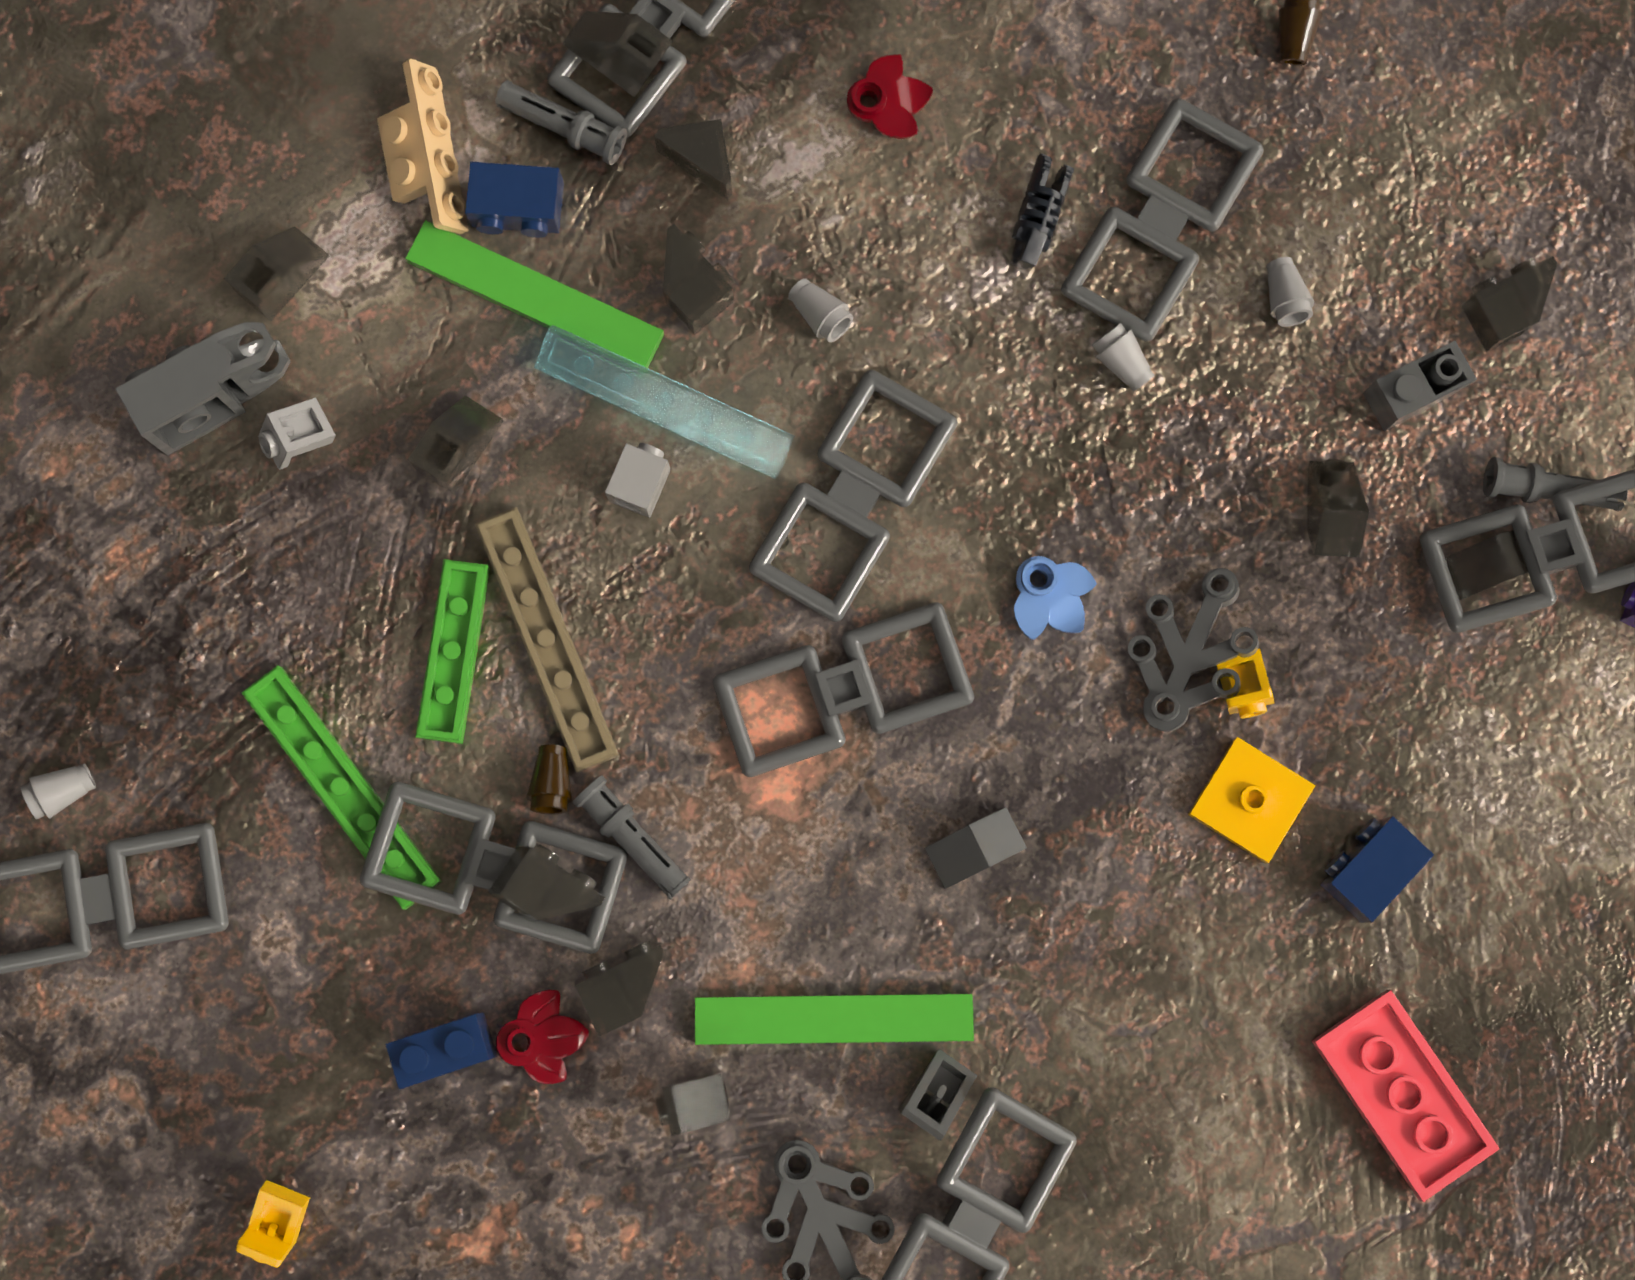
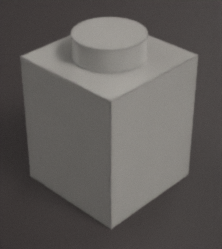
M626 443L605 491L608 501L650 518L671 470L668 460L663 458L665 453L646 443H640L638 448Z

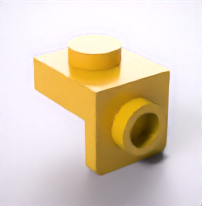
M1260 648L1250 657L1238 656L1217 665L1218 670L1223 668L1234 670L1239 675L1241 681L1239 693L1232 698L1226 699L1230 715L1239 713L1242 719L1266 713V706L1274 704ZM1226 676L1220 679L1222 688L1225 691L1232 689L1235 685V680L1231 677Z
M266 1180L259 1189L249 1226L238 1240L236 1251L252 1258L256 1262L279 1267L297 1241L310 1197Z

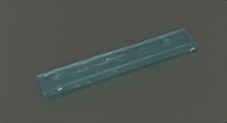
M555 325L548 328L534 366L535 369L774 479L778 477L795 437L786 431Z

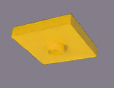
M1239 737L1233 739L1188 815L1267 864L1277 851L1316 785Z

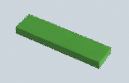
M443 559L415 736L418 739L463 744L490 573L489 565Z

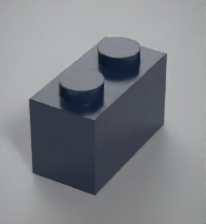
M470 162L465 213L471 226L477 228L479 232L491 235L502 234L503 230L521 231V234L533 238L546 237L547 233L559 234L564 189L560 169Z
M1394 816L1382 818L1380 821L1372 818L1356 834L1355 838L1360 842L1349 854L1344 851L1340 852L1324 870L1329 876L1320 885L1360 923L1373 922L1434 856Z
M484 1012L385 1044L399 1090L498 1057Z

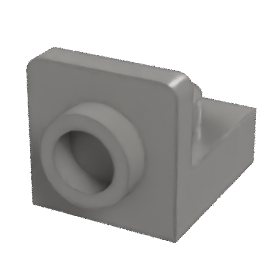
M315 397L268 413L258 438L265 456L273 458L277 468L280 470L289 466L292 457L333 443L336 435Z

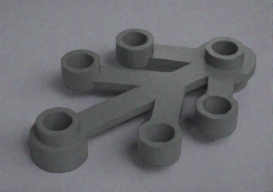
M1213 569L1203 578L1202 591L1205 598L1185 644L1173 618L1174 607L1172 601L1167 596L1161 594L1154 595L1147 601V615L1157 625L1174 665L1167 684L1154 660L1156 657V647L1153 640L1148 636L1138 635L1132 638L1128 644L1130 658L1139 665L1150 692L1144 701V716L1147 722L1159 731L1170 732L1180 728L1188 719L1190 709L1220 697L1229 699L1236 696L1241 689V681L1239 675L1229 668L1218 670L1214 674L1212 682L1186 691L1185 689L1193 674L1238 656L1250 657L1259 648L1256 632L1248 627H1240L1232 633L1229 640L1203 650L1221 608L1230 606L1239 596L1240 589L1237 577L1228 569ZM1217 579H1225L1229 584L1224 591L1217 592L1211 588L1212 583ZM1158 603H1164L1168 606V611L1163 616H1155L1152 613V608ZM1244 635L1253 639L1252 646L1248 649L1237 647L1236 641L1239 637ZM1142 643L1149 645L1150 652L1146 656L1138 657L1134 654V649L1137 645ZM1226 676L1235 680L1234 687L1227 691L1218 687L1220 679ZM1163 701L1174 703V710L1168 715H1162L1158 712V706Z
M792 1140L786 1142L779 1148L774 1158V1170L781 1184L772 1211L764 1218L761 1228L764 1238L769 1242L779 1243L787 1238L790 1230V1223L787 1218L799 1189L807 1206V1211L792 1256L787 1258L783 1264V1279H809V1262L820 1233L842 1280H872L867 1275L860 1274L837 1224L868 1235L874 1243L884 1244L892 1239L895 1232L892 1219L883 1213L869 1215L826 1200L816 1182L845 1189L851 1198L862 1201L869 1198L873 1193L874 1183L872 1177L862 1170L851 1173L820 1162L817 1150L806 1141ZM793 1155H801L805 1158L807 1164L803 1171L794 1172L789 1168L788 1161ZM856 1177H863L869 1183L867 1191L863 1194L853 1192L850 1187L852 1180ZM772 1219H779L784 1223L785 1230L779 1236H773L767 1231V1224ZM884 1220L888 1223L889 1232L885 1236L877 1237L872 1233L871 1227L875 1221ZM794 1262L801 1263L805 1268L804 1276L800 1279L791 1278L787 1273V1268L790 1264Z

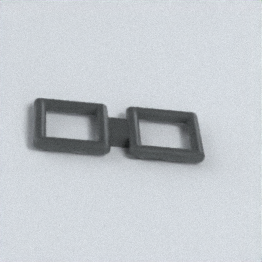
M639 0L628 15L611 4H604L549 73L547 82L549 86L577 106L593 113L594 117L600 122L613 128L617 126L626 128L627 137H630L686 65V57L667 43L681 23L699 36H708L735 0H713L702 16L680 0ZM609 25L665 63L625 116H622L569 78Z
M1181 98L1174 99L1126 178L1127 184L1131 188L1149 197V200L1138 218L1117 207L1107 209L1061 286L1062 294L1114 325L1121 323L1127 331L1131 329L1134 336L1145 342L1153 340L1199 262V255L1195 251L1176 241L1188 220L1207 231H1216L1220 227L1264 151L1263 145ZM1181 119L1242 153L1209 210L1148 176ZM1116 228L1178 262L1144 320L1082 286Z
M875 370L866 371L818 450V458L841 473L828 494L823 493L808 483H800L796 486L749 565L750 573L833 622L842 620L890 539V533L886 528L867 517L880 496L900 507H907L912 503L956 429V417ZM874 391L936 426L901 486L839 451ZM806 504L869 539L833 600L771 565Z
M1635 469L1557 492L1553 496V504L1559 518V522L1533 529L1525 507L1516 504L1423 532L1420 535L1419 542L1449 629L1452 632L1460 633L1550 607L1555 604L1557 595L1549 574L1573 567L1577 568L1584 590L1591 594L1635 582V563L1598 573L1575 509L1576 505L1635 488ZM1512 525L1535 592L1463 612L1441 545Z
M938 602L930 603L845 632L842 635L841 641L848 663L824 671L815 648L811 645H805L716 675L713 679V686L742 773L746 777H755L841 748L845 744L846 738L838 715L862 707L865 709L872 731L882 734L971 704L974 700V692L943 605ZM930 623L954 691L885 713L862 645ZM802 666L825 734L756 757L733 688Z
M399 781L390 785L360 875V883L363 887L460 915L466 911L473 888L476 886L501 894L493 917L496 926L588 954H594L599 951L628 858L624 848L534 821H527L523 824L516 847L511 848L489 841L496 819L495 812L492 809ZM404 802L475 823L452 894L381 873ZM536 842L607 862L585 933L515 913Z
M200 823L112 840L105 847L108 874L82 878L79 856L73 849L0 862V881L61 869L71 942L1 955L0 974L88 957L92 952L89 925L115 920L119 945L127 950L224 931L229 925L214 827L209 823ZM197 843L208 915L136 929L126 856Z
M993 1087L987 1088L983 1092L937 1177L939 1188L956 1197L943 1222H940L928 1214H918L881 1280H903L926 1237L986 1268L987 1271L982 1280H1003L1010 1264L1006 1257L988 1248L990 1241L1001 1222L1020 1233H1026L1031 1229L1077 1143L1076 1135ZM995 1110L1054 1143L1050 1154L1019 1210L959 1177Z

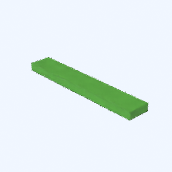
M426 220L405 258L408 264L643 373H646L664 336L663 330L459 235L438 229L433 223Z
M277 665L241 693L366 859L384 803L284 669ZM397 822L381 873L435 888L443 881ZM393 896L403 910L408 909L415 903Z
M973 994L695 997V1045L974 1041Z

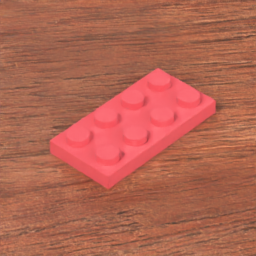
M1385 990L1311 1041L1418 1200L1426 1201L1500 1149L1392 990Z

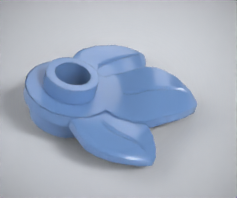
M1034 556L1025 560L1016 573V585L1020 595L1014 605L1015 619L1023 634L1029 639L1035 640L1043 632L1047 624L1061 632H1082L1085 623V612L1079 596L1085 595L1097 585L1091 573L1085 567L1074 562L1056 565L1051 559L1043 556ZM1034 572L1042 573L1046 578V584L1042 587H1035L1030 582V575Z

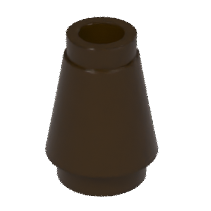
M1284 0V6L1279 9L1281 63L1292 66L1307 64V57L1309 56L1323 15L1319 11L1320 2L1318 0Z
M551 744L539 746L526 797L527 800L531 801L530 810L535 813L563 814L567 812L568 803L572 802L566 748L563 746Z

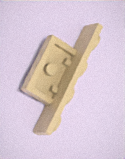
M408 59L403 62V69L410 102L377 118L392 200L405 204L428 194L433 225L438 229L463 234L468 231L465 213L466 204L462 198L459 168L453 152L450 122L446 116L442 95V81L435 67L414 59Z

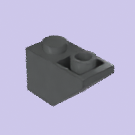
M1455 340L1375 380L1365 390L1363 395L1385 432L1430 409L1474 383L1477 378Z

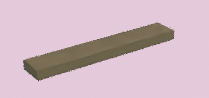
M515 507L476 523L475 526L576 772L580 773L620 756L518 508Z

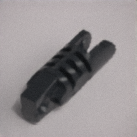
M1039 153L1018 214V220L1012 233V238L1016 239L1010 264L1023 270L1035 267L1041 252L1048 251L1061 213V207L1064 204L1074 173V168L1063 165L1058 170L1052 187H1045L1052 159L1043 153Z

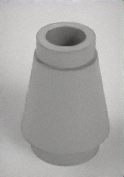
M1281 257L1269 262L1266 268L1268 271L1271 316L1277 319L1278 325L1282 327L1295 326L1309 320L1313 316L1312 307L1315 302L1292 258Z
M806 278L798 281L790 290L788 298L793 302L819 339L825 338L828 342H834L852 324L853 315L849 312L848 304L811 283Z
M1121 323L1092 344L1098 352L1095 357L1128 385L1133 392L1155 376L1150 370V366L1132 330L1127 331Z
M83 763L77 767L73 766L30 777V782L20 788L29 810L37 820L44 816H47L49 819L87 794L88 791L95 789L96 784L88 767Z

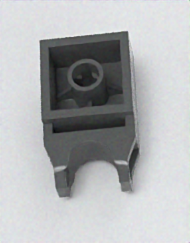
M244 322L219 331L192 346L185 345L172 350L167 354L165 361L151 369L142 368L134 371L125 379L126 383L118 386L115 390L140 435L168 456L245 413L246 411L242 404L261 394L285 374L291 360L280 341L273 340L264 323ZM257 332L263 336V339L254 340L239 346L242 337L247 333ZM273 350L278 352L279 363L276 368L269 372L257 370L265 365Z

